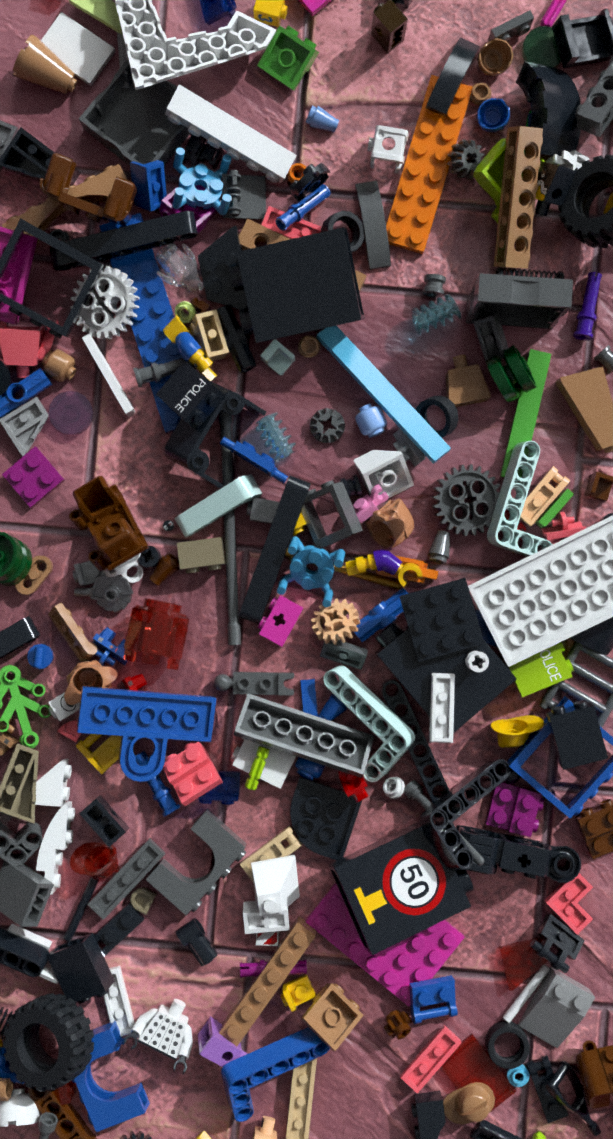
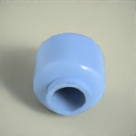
M370 403L359 408L360 413L356 415L355 420L362 435H368L369 438H372L385 431L384 428L387 426V420L380 406L372 407Z

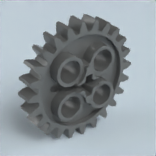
M472 464L468 465L466 469L464 465H459L458 470L453 467L450 469L451 474L448 472L443 473L445 480H437L441 486L433 488L434 491L438 492V495L431 497L437 500V504L432 505V508H438L439 510L435 516H442L440 524L448 523L446 530H451L454 527V534H458L461 531L462 536H467L468 532L472 536L476 535V529L483 533L484 526L487 528L490 526V520L492 519L500 494L496 489L500 487V484L493 485L496 477L488 478V470L481 473V466L476 467L475 470H473ZM474 482H477L480 486L478 493H475L472 489ZM453 486H456L459 489V494L457 497H454L451 494V488ZM470 498L471 502L464 503V499ZM479 503L484 508L481 515L476 512V506ZM457 507L461 508L463 511V515L460 519H458L455 516V510Z

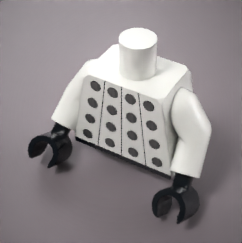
M174 999L170 1008L160 1005L158 1009H150L139 1016L131 1029V1035L126 1036L122 1044L124 1045L128 1038L132 1039L133 1045L130 1048L132 1050L137 1046V1037H139L138 1042L176 1061L173 1066V1072H175L176 1066L181 1064L184 1066L182 1075L185 1074L187 1070L185 1061L189 1059L193 1045L192 1029L187 1024L189 1018L182 1014L186 1004L179 999Z

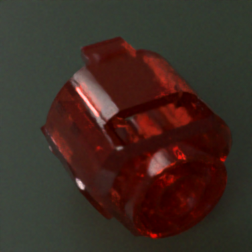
M144 598L143 606L136 605L133 607L124 644L123 660L136 662L138 653L142 652V663L158 666L160 657L165 656L168 657L167 669L178 670L183 656L189 624L188 617L185 614H181L182 606Z

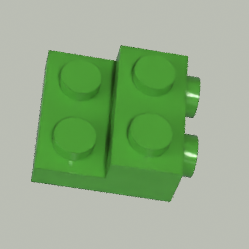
M289 25L286 29L279 26L257 66L295 91L305 72H308L319 52L315 50L317 46L308 38H305L304 41L297 37L299 32Z

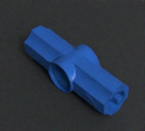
M42 368L20 382L11 384L6 392L0 396V419L26 404L33 397L52 385ZM18 390H23V397L15 399V393Z
M404 588L372 608L368 612L369 614L360 620V624L356 625L358 632L354 633L361 642L366 641L379 629H384L397 619L396 616L403 612L399 596L409 594Z

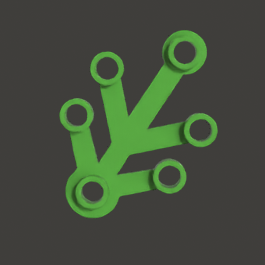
M7 665L0 670V709L3 705L2 698L8 688L11 699L0 717V721L6 724L5 728L0 730V732L8 730L9 720L14 711H16L22 730V735L19 738L20 745L32 749L37 746L39 737L31 730L25 707L38 713V716L41 718H48L51 716L50 706L40 705L21 695L18 686L31 691L34 697L43 696L46 690L44 685L34 684L22 678L21 672L16 666ZM8 672L14 674L13 680L7 679L6 675ZM37 686L42 689L39 695L34 691ZM43 707L48 709L46 716L41 713ZM29 735L34 738L32 744H28L26 741Z

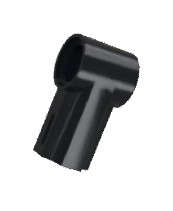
M193 918L176 930L180 942L184 947L190 949L201 966L209 964L218 955L205 936L206 933L203 926L196 918Z

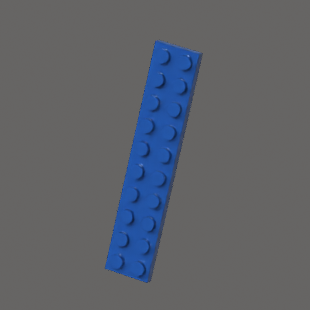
M141 213L132 215L127 224L118 225L109 222L99 227L101 232L143 222V217ZM153 249L110 259L112 268L119 269L127 274V279L129 278L134 281L131 286L138 289L133 294L140 298L134 301V304L139 306V309L133 310L137 317H131L130 320L133 323L131 327L144 367L151 366L153 362L162 364L182 358L176 344L163 332V328L174 318V314ZM172 375L162 378L160 382H149L166 434L174 431L181 417L163 402L156 393Z

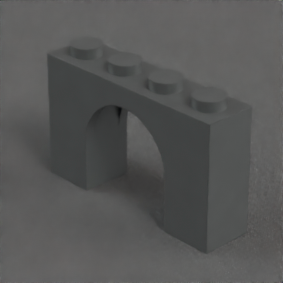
M206 809L196 820L191 830L212 849L215 858L213 869L203 877L189 878L178 872L163 858L146 879L185 915L190 911L194 913L202 904L200 899L205 893L209 896L217 886L215 882L220 877L224 879L232 869L230 865L234 860L239 862L246 854L244 849L247 843L209 809Z

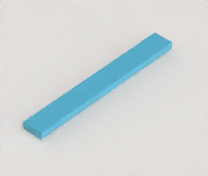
M337 326L327 327L317 334L316 338L433 464L450 451L451 447Z

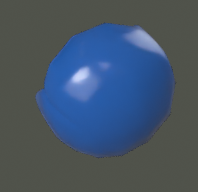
M490 98L483 101L477 111L479 126L484 131L490 133L503 130L510 119V108L503 99Z

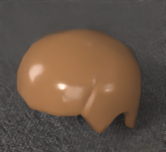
M495 38L480 49L477 57L479 68L486 75H500L510 67L513 51L507 41Z

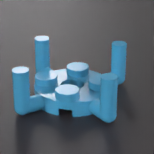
M181 147L177 148L173 167L181 176L178 188L175 190L172 202L173 208L179 209L185 204L194 208L196 206L203 207V209L213 207L220 215H226L231 196L224 194L221 202L219 201L223 189V183L220 179L222 174L228 173L231 156L228 154L223 155L220 169L215 172L203 164L187 169L182 164L185 150ZM201 185L206 190H197L195 186Z
M297 536L292 537L288 547V553L293 555L290 563V573L280 578L277 593L280 595L285 594L288 583L295 580L305 590L321 588L324 592L322 605L330 607L333 590L328 583L333 577L334 565L338 568L343 566L345 551L338 549L329 553L323 548H314L311 545L304 546ZM309 563H314L317 565L318 569L315 571H311L307 568L306 565Z

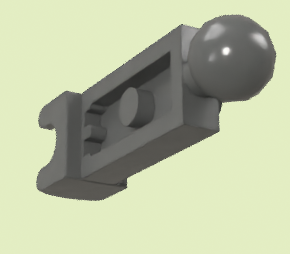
M234 671L233 678L226 674L216 676L214 686L219 691H226L233 687V694L294 695L293 689L284 686L286 679L294 678V672Z

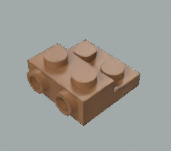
M326 983L312 1000L313 1004L301 1019L332 1051H336L363 1017V1014L359 1011L360 1007L352 999L348 1000L343 995L344 990L338 984Z

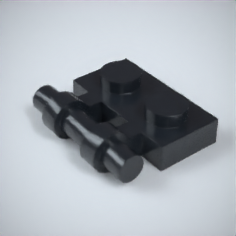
M546 914L537 931V934L543 940L541 943L535 939L532 940L530 947L535 950V954L540 958L544 957L554 969L567 973L570 966L565 963L566 958L575 960L585 940L552 914ZM551 946L559 950L557 955L550 951Z

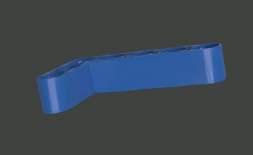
M307 1027L225 1064L221 1069V1076L227 1101L235 1120L244 1122L250 1119L254 1113L250 1088L321 1057L330 1048Z

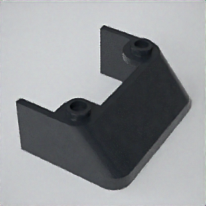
M210 382L226 397L197 431L181 418L164 446V453L169 460L212 486L221 489L223 484L205 474L209 466V457L205 452L198 449L221 410L226 414L236 415L244 407L258 417L265 416L266 411L238 393Z

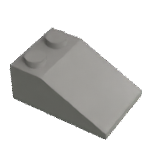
M550 967V971L540 984L518 1025L558 1048L585 1017L595 996L589 988Z

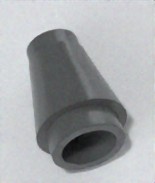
M438 530L428 552L429 561L437 564H446L450 553V533Z

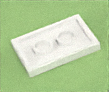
M62 12L41 40L76 74V77L89 86L93 85L116 52L114 47Z

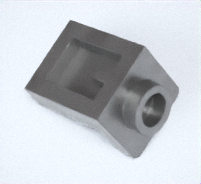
M90 561L74 564L75 570H72L76 583L79 582L80 586L95 583L98 577L105 575L103 571L97 570Z

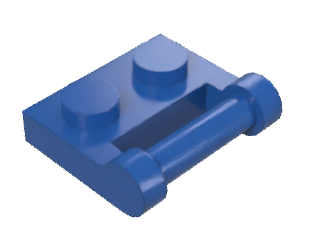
M452 975L409 983L413 1024H419L422 1020L446 1015L453 1017L458 1015L455 998V979ZM443 1002L447 1004L444 1007L420 1011V1007Z

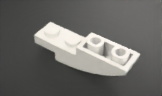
M67 801L52 819L45 832L38 854L36 871H45L44 878L54 884L50 894H53L61 884V874H58V867L62 864L63 852H60V850H65L73 841V830H70L71 821H74L75 808H72V801Z

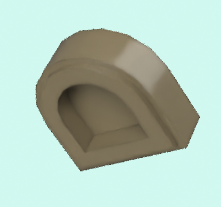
M145 887L137 888L130 898L132 907L146 915L157 893Z

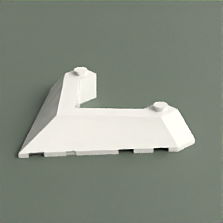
M115 0L135 90L266 49L276 33V29L236 11L229 24L218 28L216 32L207 34L206 31L188 34L187 38L176 40V37L166 38L165 32L162 31L155 6L151 2L152 0Z

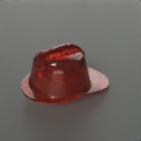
M85 843L80 845L71 855L70 867L75 873L93 876L98 879H106L114 872L120 870L117 849L113 844L108 847L106 843Z

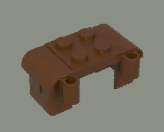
M54 153L52 155L45 179H40V188L44 194L62 203L63 208L77 215H79L80 211L84 212L85 217L100 223L101 219L118 225H124L130 221L132 217L130 211L137 192L133 182L116 176L105 208L67 194L76 163L72 162L73 159L61 154Z
M97 476L73 491V497L79 509L71 511L69 518L79 530H85L89 527L99 550L91 551L88 559L97 570L103 571L108 569L111 571L149 549L129 506L115 484L110 486L103 476Z
M587 1040L583 1043V1052L579 1053L575 1059L588 1106L591 1109L610 1106V1094L613 1096V1045L597 1049L593 1041Z

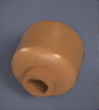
M60 349L49 351L42 361L45 374L58 382H63L66 379L71 380L77 370L74 368L75 359Z

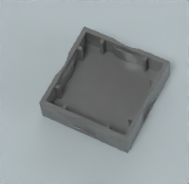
M129 60L114 75L109 86L94 99L79 117L83 129L128 166L133 161L147 164L156 160L164 162L165 166L176 153V149L190 136L187 127L182 124L176 125L172 123L168 116L165 115L166 109L178 86L167 80L135 90ZM125 81L129 83V88H122Z
M480 273L467 297L465 323L474 324L473 321L498 313L502 326L553 329L559 322V318L564 316L571 308L573 280Z

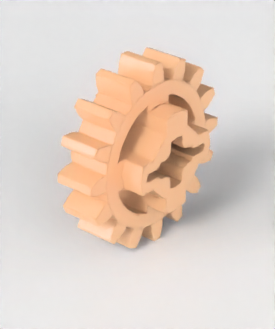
M338 598L334 600L330 607L319 605L320 612L314 611L316 618L311 619L312 629L318 639H323L326 644L332 640L334 645L337 644L338 640L345 643V637L353 638L351 632H358L356 625L360 624L359 614L353 603L348 604L345 599L339 603Z

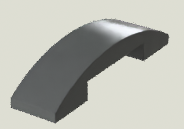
M377 181L355 184L364 227L369 270L391 267L386 222Z

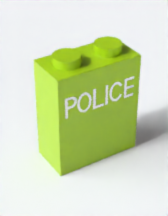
M562 642L508 667L517 678L514 682L521 698L573 677L571 672H574L570 660H565L562 654L565 651Z

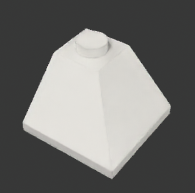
M371 450L353 460L370 495L372 488L377 484L383 489L378 495L385 491L389 498L414 486L401 451Z
M295 855L251 863L255 902L260 916L282 912L300 897Z

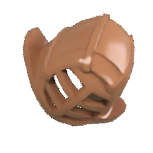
M398 498L387 501L379 510H375L373 516L365 525L371 537L378 544L385 548H393L409 538L414 529V520L406 505Z
M97 660L77 663L72 672L66 677L68 683L64 694L66 703L74 705L80 702L82 686L111 688V683L117 678L116 670L112 667L102 666Z

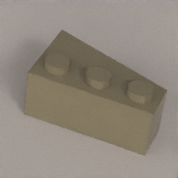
M17 743L14 746L0 781V813L29 824H35L39 751Z

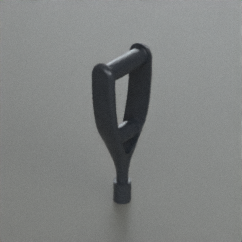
M561 1061L559 1068L550 1082L546 1083L545 1087L562 1108L582 1118L588 1124V1128L593 1135L598 1136L601 1130L590 1117L582 1084L570 1064L566 1061ZM565 1074L569 1078L576 1094V1098L571 1106L557 1090Z

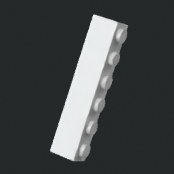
M178 85L166 109L165 115L168 116L172 123L184 125L194 136L199 137L201 135L208 140L207 142L211 146L218 149L221 147L228 151L227 154L231 158L243 160L247 163L246 166L253 171L260 170L266 174L265 177L274 183H277V181L281 183L285 179L297 156L181 85Z

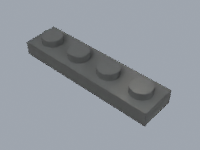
M149 838L87 905L104 920L166 853Z

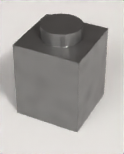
M253 497V503L249 502L247 507V515L250 516V521L272 524L280 502Z

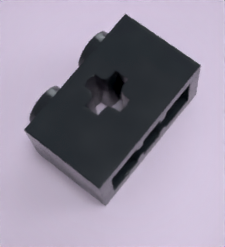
M101 795L79 813L108 847L115 843L130 828Z

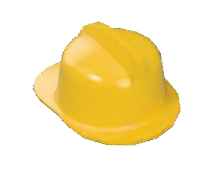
M533 715L501 719L491 723V729L497 732L498 745L501 748L524 745L530 733L538 731L544 726V720Z

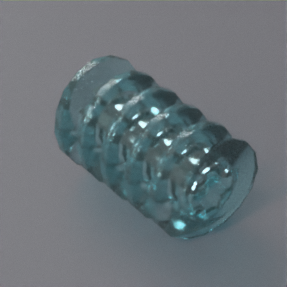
M449 294L444 296V300L440 297L437 298L436 304L433 301H429L428 307L422 304L420 311L417 308L412 309V321L419 336H421V328L427 333L429 332V325L437 329L438 321L445 326V318H448L451 323L453 322V315L461 319L458 305Z
M278 412L271 413L260 419L256 423L259 425L255 429L256 432H263L260 435L261 440L268 439L264 445L265 447H272L269 450V454H277L274 457V462H280L296 452L292 450L296 443L287 442L292 436L283 435L287 428H279V425L283 422L282 419L274 420Z

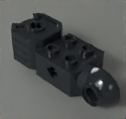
M464 825L456 826L458 832L484 858L483 865H477L473 861V865L466 869L468 871L492 875L496 874L497 867L499 866V868H502V872L508 874H515V871L524 873L523 875L528 878L537 879V876L542 878L550 877L559 883H567L574 880L580 872L581 859L578 853L568 846H553L542 841L496 833ZM565 858L566 865L562 868H558L557 862L560 859Z

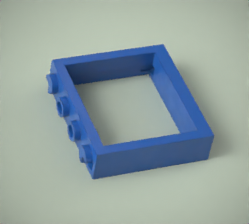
M564 696L555 707L564 706L568 708L574 705L572 701ZM546 716L544 726L538 731L532 732L524 745L520 746L506 762L511 769L568 818H571L582 811L583 804L588 798L592 799L597 794V788L603 782L606 783L613 776V755L566 806L521 767L551 733ZM600 726L602 737L613 746V737Z

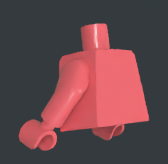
M0 322V356L4 360L5 365H16L17 377H28L30 375V366L38 365L52 348L55 336L49 333V327L46 326L47 330H45L44 327L7 326L6 322Z

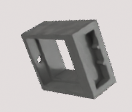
M331 480L322 484V489L316 491V489L308 491L301 512L316 548L321 549L363 531L343 481L334 483ZM331 493L345 528L326 536L312 501Z

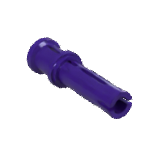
M596 272L588 273L582 310L577 314V330L573 333V337L584 341L593 339L592 328L593 323L597 319L594 312L602 278L600 273H597V276H595Z

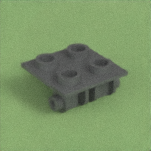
M230 170V174H222V197L224 194L231 196L227 214L222 215V218L263 220L266 214L265 176L240 175L238 170Z

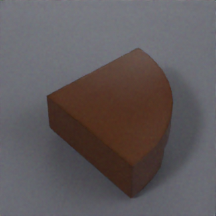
M194 297L190 302L200 313L211 311L209 304L203 300L199 301L197 297Z

